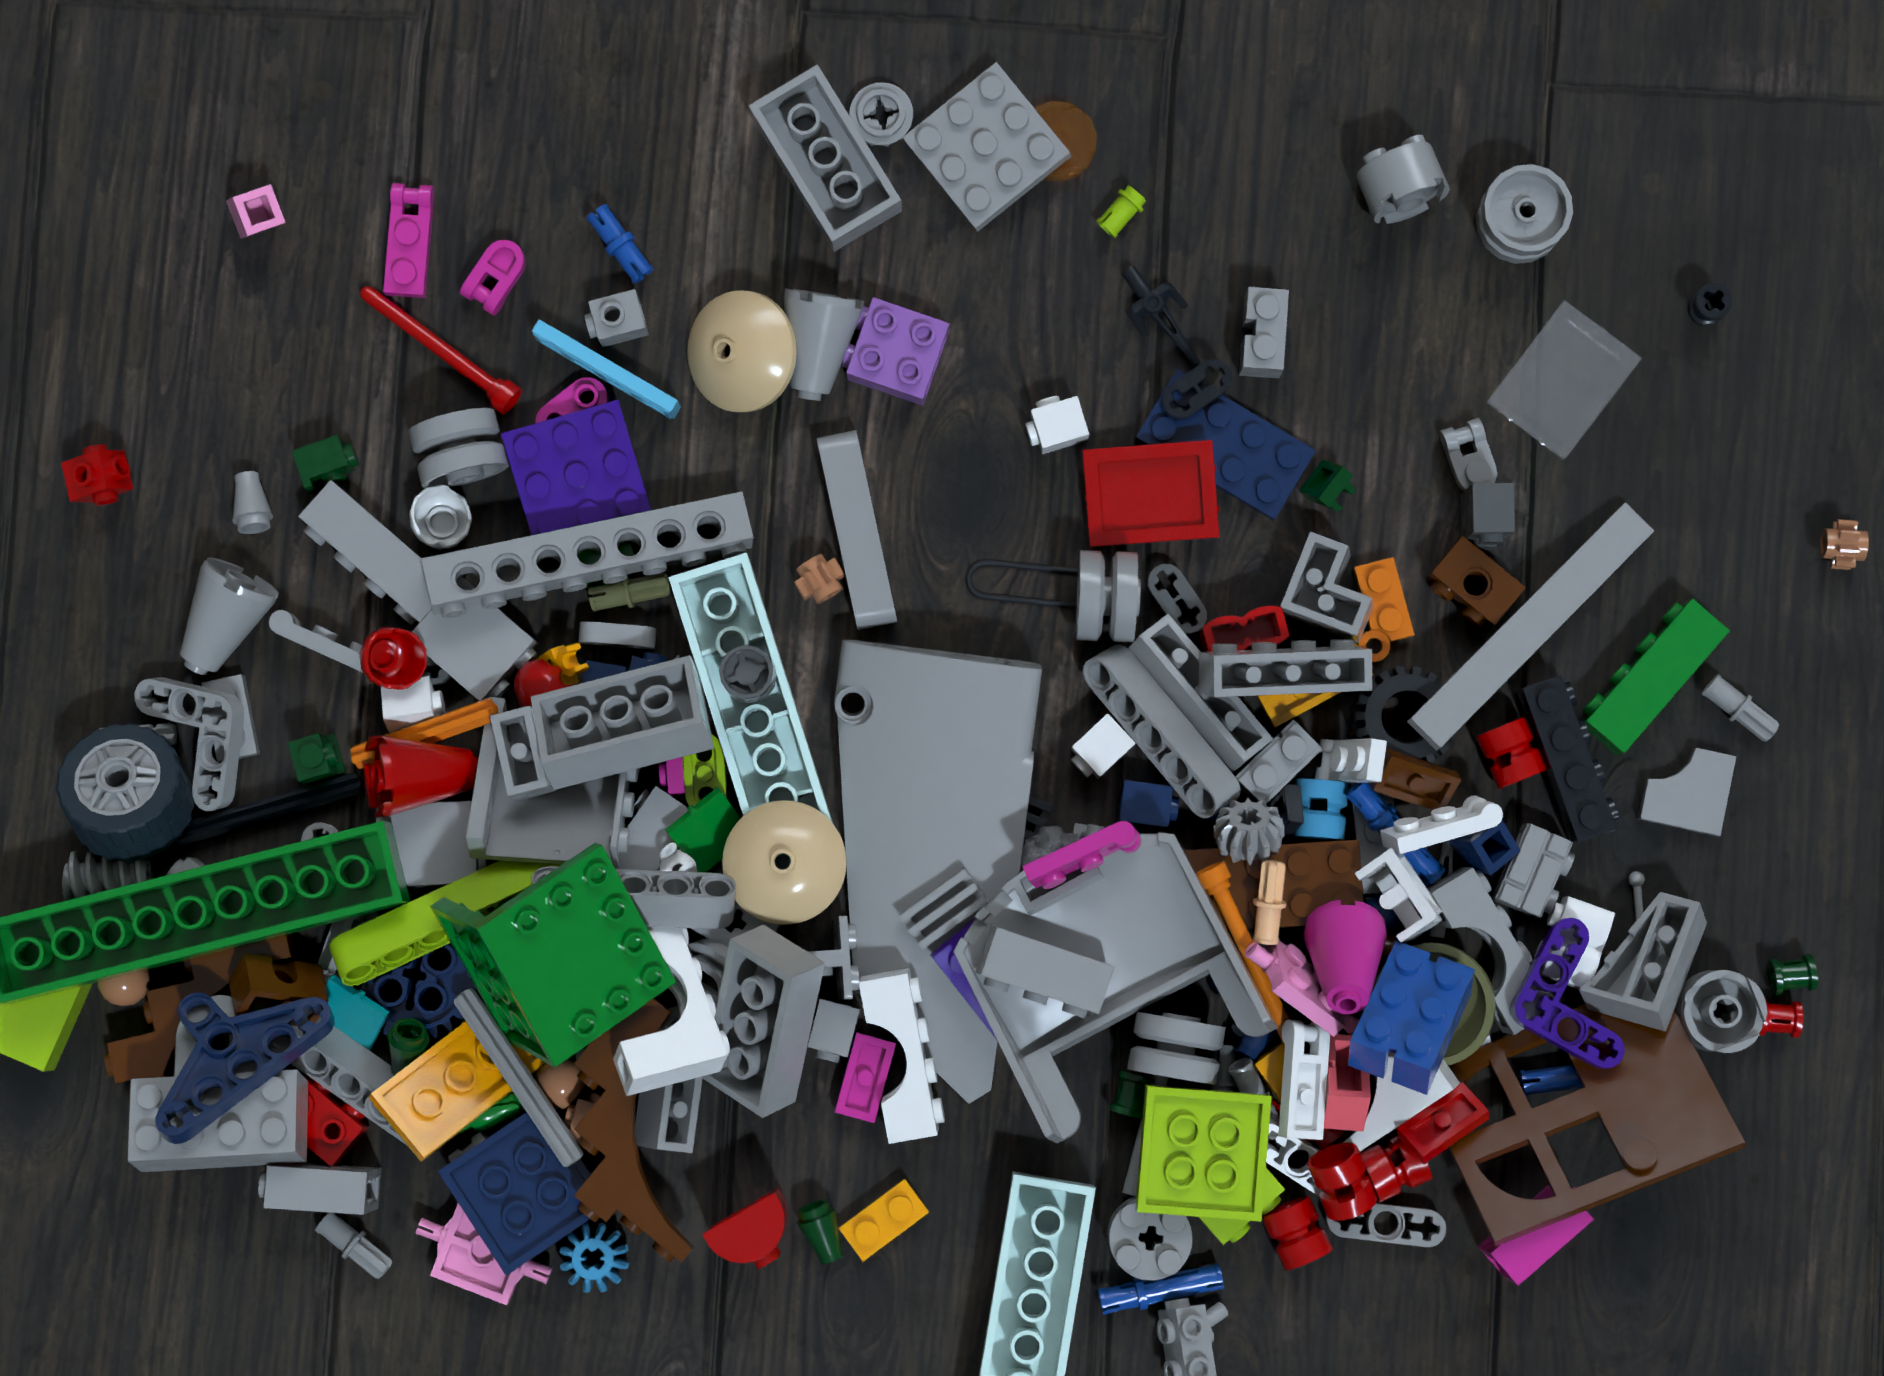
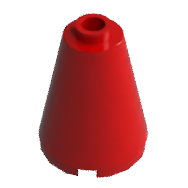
M382 735L371 736L367 740L365 752H372V762L364 764L365 789L370 808H378V811L374 814L376 818L389 817L474 789L479 757H474L471 749Z

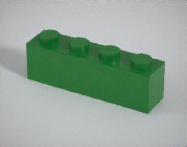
M1694 599L1683 603V605L1675 602L1661 618L1665 625L1655 636L1650 632L1637 645L1635 651L1639 655L1631 665L1628 666L1624 662L1611 675L1608 681L1613 685L1606 694L1602 696L1597 693L1582 709V712L1586 714L1583 721L1589 733L1616 756L1628 750L1730 631Z

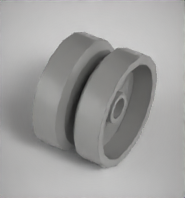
M1534 164L1514 166L1500 173L1481 198L1476 213L1477 233L1485 248L1498 259L1514 264L1534 262L1547 255L1568 230L1573 216L1572 195L1565 182L1550 169ZM1526 212L1529 218L1523 217L1521 214Z
M475 408L451 412L422 421L408 430L413 452L418 455L427 456L417 465L423 488L441 484L449 487L464 485L494 476L509 467L504 446L501 443L491 441L500 432L496 413L493 409Z
M1080 550L1077 579L1076 640L1097 641L1102 633L1104 615L1109 616V635L1113 641L1134 642L1136 617L1139 616L1141 592V581L1138 578L1137 552H1116L1112 557L1110 577H1105V559L1101 551Z
M1137 1012L1133 1032L1139 1038L1158 1041L1157 1048L1138 1045L1131 1048L1127 1069L1216 1085L1220 1064L1215 1059L1197 1056L1195 1052L1196 1048L1214 1051L1223 1047L1226 1027L1200 1023V1018L1163 1012V1016Z

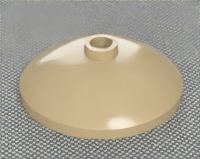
M731 291L714 298L698 314L688 339V365L697 388L712 404L731 412L756 411L774 402L783 393L792 378L797 356L795 334L787 315L772 299L752 291ZM727 344L730 346V355L728 357L725 355Z
M787 800L762 804L745 814L731 830L725 843L722 859L723 874L735 881V901L739 906L757 919L781 925L801 923L823 912L838 895L844 882L847 865L844 843L833 823L817 809L804 803ZM778 855H789L791 864L787 869L781 870L777 868L775 859Z

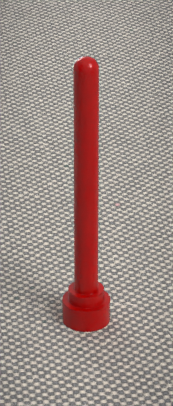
M365 286L361 289L360 297L363 301L487 393L486 398L490 400V406L502 415L507 414L518 402L523 390L511 380L504 381L501 378L497 380L373 287Z

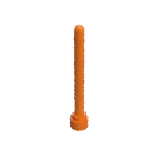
M1225 861L1214 863L1198 871L1196 874L1208 895L1214 896L1250 975L1278 1026L1276 1030L1285 1045L1282 1039V1026L1290 1018L1280 997L1272 992L1268 975L1262 971L1259 965L1245 957V951L1253 940L1228 889L1231 886L1228 879L1231 877Z

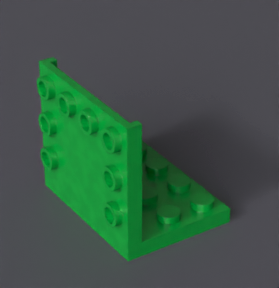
M596 842L486 917L478 910L474 912L463 903L457 904L445 897L430 906L488 1010L509 1042L553 1067L560 1065L676 983L603 845Z

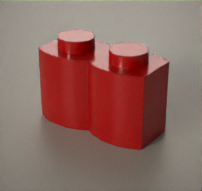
M1278 606L1259 607L1251 610L1243 617L1222 616L1208 622L1199 632L1204 652H1212V644H1237V651L1252 650V643L1276 642L1277 646H1279L1289 636L1283 609Z

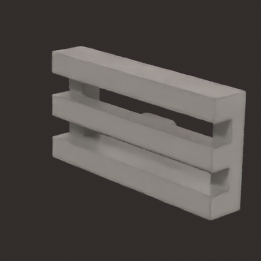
M963 868L899 914L898 918L907 926L908 932L912 937H915L918 941L917 944L923 950L986 905L989 899L968 870ZM964 880L967 884L966 888L915 923L912 916ZM971 894L975 895L977 898L975 901L925 936L921 930Z

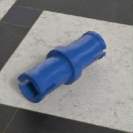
M607 204L598 207L596 214L592 212L587 216L586 220L593 226L606 244L605 251L610 257L615 256L631 278L633 284L643 280L644 274L648 276L653 272V266L648 263L634 244V235L631 231L626 232Z

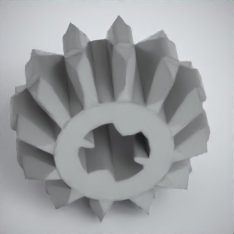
M1249 797L1243 803L1231 800L1229 807L1220 808L1216 825H1214V838H1216L1220 854L1230 855L1233 863L1241 859L1247 860L1249 865L1256 859L1262 862L1267 861L1270 855H1277L1281 847L1282 838L1284 837L1283 819L1280 818L1277 807H1267L1265 799L1257 803L1251 802Z

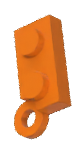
M1394 557L1353 568L1359 593L1371 597L1374 604L1367 623L1369 631L1362 635L1360 643L1357 644L1359 647L1367 648L1368 640L1377 639L1380 641L1381 650L1377 654L1372 653V662H1379L1389 654L1390 642L1414 636Z

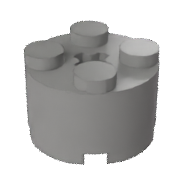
M1423 135L1412 136L1403 141L1400 147L1386 151L1385 148H1379L1369 152L1363 157L1365 165L1356 175L1375 223H1380L1381 217H1384L1386 223L1389 224L1416 216L1429 209L1426 203L1428 200L1436 196L1440 202L1450 191L1431 144L1425 141Z
M1707 970L1690 977L1685 981L1674 1009L1694 1047L1704 1051L1719 1053L1738 1052L1752 1045L1760 1035L1759 1033L1767 1016L1766 1001L1758 985L1746 976L1730 970ZM1717 1004L1726 1006L1727 1011L1721 1014V1018H1715L1713 1011L1717 1009Z
M1136 1196L1123 1202L1112 1214L1107 1229L1108 1245L1118 1265L1131 1276L1142 1280H1160L1177 1273L1188 1259L1192 1247V1230L1187 1217L1136 1212ZM1148 1226H1154V1231L1160 1235L1159 1241H1153L1151 1247H1146L1145 1242L1138 1238L1140 1233L1147 1232Z

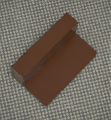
M1387 748L1382 781L1368 783L1373 791L1434 810L1440 807H1447L1462 779L1456 771Z

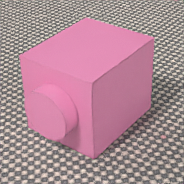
M271 184L232 197L226 201L240 239L286 223Z

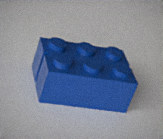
M1395 941L1370 996L1368 1005L1365 1007L1350 1040L1348 1066L1384 1079L1387 1071L1389 1052L1395 1053L1391 1082L1427 1095L1471 996L1475 969L1440 956L1437 962L1430 961L1431 953Z

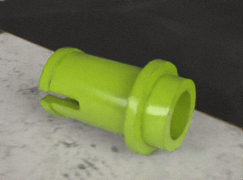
M1129 185L1125 190L1119 189L1117 192L1119 197L1096 220V223L1113 238L1118 236V233L1136 212L1142 213L1144 211L1142 206L1146 200Z

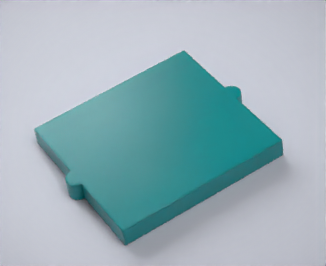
M333 974L326 984V990L329 1000L328 1005L335 1017L334 1026L371 1051L389 1011L365 996L363 990H356L352 986L344 985L341 979Z

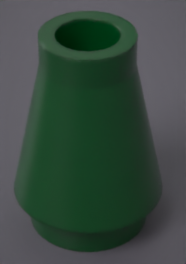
M400 1019L388 1032L392 1063L391 1072L394 1076L421 1056L429 1042V1034L426 1031V1027L417 1019Z
M828 1200L814 1201L798 1209L799 1220L796 1223L814 1249L820 1263L828 1264L842 1258L844 1254L840 1244L836 1212L834 1207H830Z

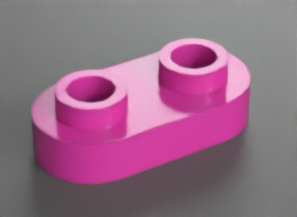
M590 377L580 378L544 405L537 413L535 423L549 420L555 415L563 416L608 403V392L597 379ZM584 391H592L594 399L592 402L584 404L580 401L581 394Z

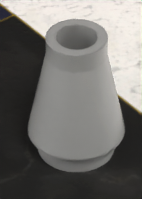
M245 471L234 476L233 523L237 525L238 532L256 534L270 529V520L273 519V514L261 486L259 473Z

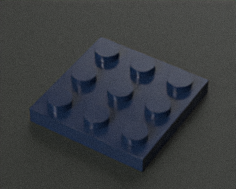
M527 1112L438 1171L506 1276L590 1220L577 1208L581 1201L574 1196L589 1178L590 1172L581 1159L571 1166H562Z

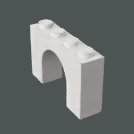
M646 926L676 981L669 989L678 1002L680 1018L668 1029L619 1043L613 1060L626 1096L720 1072L729 1055L728 1038L723 1030L719 1031L714 1018L716 1009L713 998L710 994H705L701 984L702 970L700 963L696 957L692 958L687 946L689 938L686 928Z

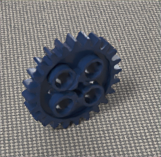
M451 943L443 946L448 949L452 956L450 966L445 970L441 971L434 967L432 963L434 951L423 955L420 971L426 973V979L420 980L416 984L414 1007L411 1011L407 1009V1001L413 989L414 978L408 976L409 969L417 968L419 958L361 984V988L358 990H363L365 996L389 1011L385 1020L384 1034L388 1035L389 1030L398 1020L413 1018L422 1022L433 1038H439V1025H443L449 1031L455 1030L452 1020L454 1016L465 1020L455 1006L454 999L466 989L473 988L475 991L478 990ZM392 978L398 980L402 986V995L395 1002L388 1001L383 994L385 983ZM431 987L437 988L443 996L441 1006L434 1011L429 1010L423 1003V995Z

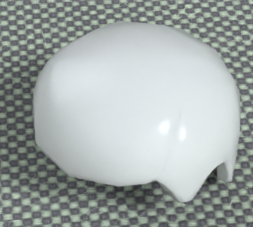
M442 484L424 488L414 498L409 513L410 526L415 536L426 545L439 550L457 546L468 535L472 522L471 512L466 499L451 490L449 486Z

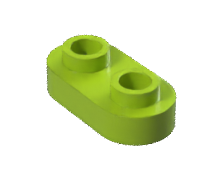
M712 735L714 749H711L712 757L706 762L700 761L697 753L683 757L685 797L689 806H695L701 801L699 794L705 787H711L713 790L718 787L727 798L725 756L720 740Z

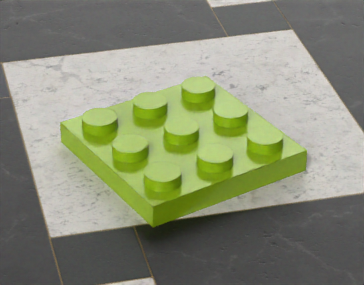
M1145 1085L1135 1211L1261 1222L1272 1096L1269 1094Z

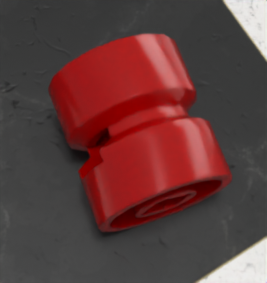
M1525 717L1476 736L1484 758H1489L1493 761L1490 772L1498 789L1547 770L1539 748H1534L1530 745L1533 734Z
M1398 1135L1390 1138L1388 1146L1385 1148L1376 1144L1360 1151L1366 1167L1364 1174L1370 1178L1379 1203L1400 1194L1401 1186L1403 1185L1414 1188L1432 1180L1428 1163L1423 1165Z
M1338 1143L1319 1150L1308 1159L1307 1167L1316 1188L1321 1189L1319 1198L1328 1219L1334 1221L1352 1219L1369 1211L1376 1204L1377 1196L1368 1175L1363 1174L1366 1167L1356 1144Z
M1309 1195L1284 1203L1266 1215H1262V1221L1269 1237L1278 1239L1279 1243L1275 1250L1285 1271L1306 1265L1333 1250L1325 1229L1317 1227L1315 1224L1319 1216Z

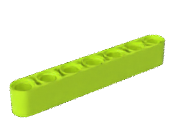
M499 860L338 935L330 942L329 950L342 983L347 986L360 985L449 944L450 941L430 907L441 898L445 897L457 904L463 903L468 909L474 912L478 910L486 917L530 887L532 874L537 869L548 866L559 867L561 864Z

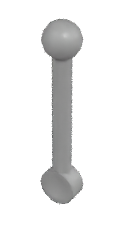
M1639 871L1632 872L1628 879L1629 883L1633 886L1636 921L1643 913L1641 886L1645 881L1644 875Z

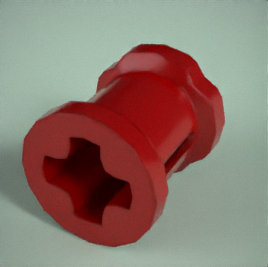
M1766 1001V1021L1759 1034L1764 1036L1766 1032L1789 1033L1791 1038H1799L1802 1033L1804 1017L1801 1002L1792 1001L1791 1005L1768 1004Z

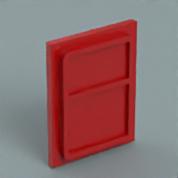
M1213 440L1083 450L1086 488L1085 501L1087 502L1090 547L1220 537Z

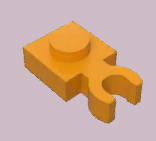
M580 643L552 648L535 659H543L552 666L560 667L559 677L561 682L566 685H576L579 683L577 675L585 673L589 669L588 663L580 665L577 661L576 652L581 648Z

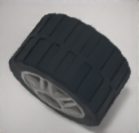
M114 724L91 732L90 735L84 739L81 738L75 743L70 752H67L63 758L62 766L58 769L56 794L60 800L59 804L77 837L83 845L88 847L89 851L110 861L117 860L126 863L140 859L146 860L159 852L162 853L167 850L174 841H177L183 835L182 832L189 825L192 818L191 812L194 809L192 784L174 747H171L169 741L163 735L157 734L155 730L149 727H141L137 724Z

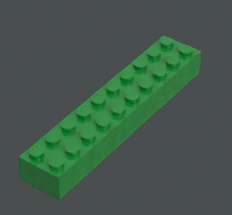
M380 821L0 917V1005L13 1004L407 904L410 902L392 823Z

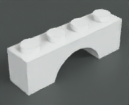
M910 968L861 976L859 987L866 1023L878 1025L890 1031L901 1043L907 1061L906 1074L903 1080L894 1090L883 1096L881 1102L888 1143L937 1136L939 1131L938 1123H944L945 1116L941 1098L934 1099L931 1083L937 1082V1072L934 1058L926 1059L924 1043L930 1042V1035L926 1017L919 1018L916 1006L917 1002L923 1001L919 978H911Z

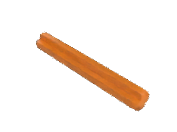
M486 698L383 736L436 743L491 723L490 716L499 714V709L491 698ZM367 741L350 749L351 761L359 769H363L364 764L372 762V752H365Z

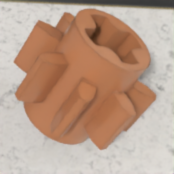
M1838 519L1837 522H1833V529H1823L1820 540L1821 558L1831 559V569L1851 570V568L1856 567V561H1865L1868 553L1869 538L1867 531L1857 530L1858 521Z
M819 554L796 569L801 578L794 581L804 600L812 596L816 603L820 604L843 590L838 580L845 577L835 558L827 562L823 554Z

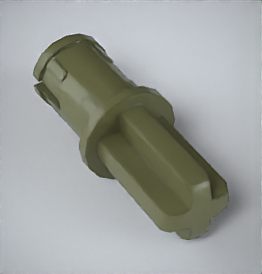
M659 573L629 579L627 576V579L617 583L595 587L590 586L588 587V594L592 595L589 601L593 612H598L599 610L623 605L633 608L637 602L666 597L670 595L671 587L667 574Z

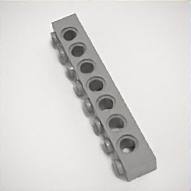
M737 492L422 558L421 562L433 615L442 614L443 618H452L465 614L466 608L482 605L483 609H495L506 605V600L523 597L524 601H532L545 597L547 595L546 591L563 588L564 592H575L586 588L588 582L603 580L605 584L617 583L627 579V574L643 571L644 575H655L666 571L669 565L683 563L684 567L697 566L707 561L706 557L721 554L723 558L728 559L746 553V549L752 548L754 537L743 492ZM709 524L715 526L720 534L714 539H704L698 534L697 530L701 526ZM664 533H673L679 538L680 543L673 548H666L657 539ZM632 541L640 547V551L634 556H625L619 552L618 547L623 542ZM590 549L596 551L600 555V559L595 564L586 565L580 562L578 555L582 551ZM545 558H553L560 563V567L553 573H544L538 568V564ZM507 566L515 567L520 572L519 577L511 582L502 581L497 574L502 568ZM465 575H474L480 580L478 586L473 590H463L458 587L457 582Z

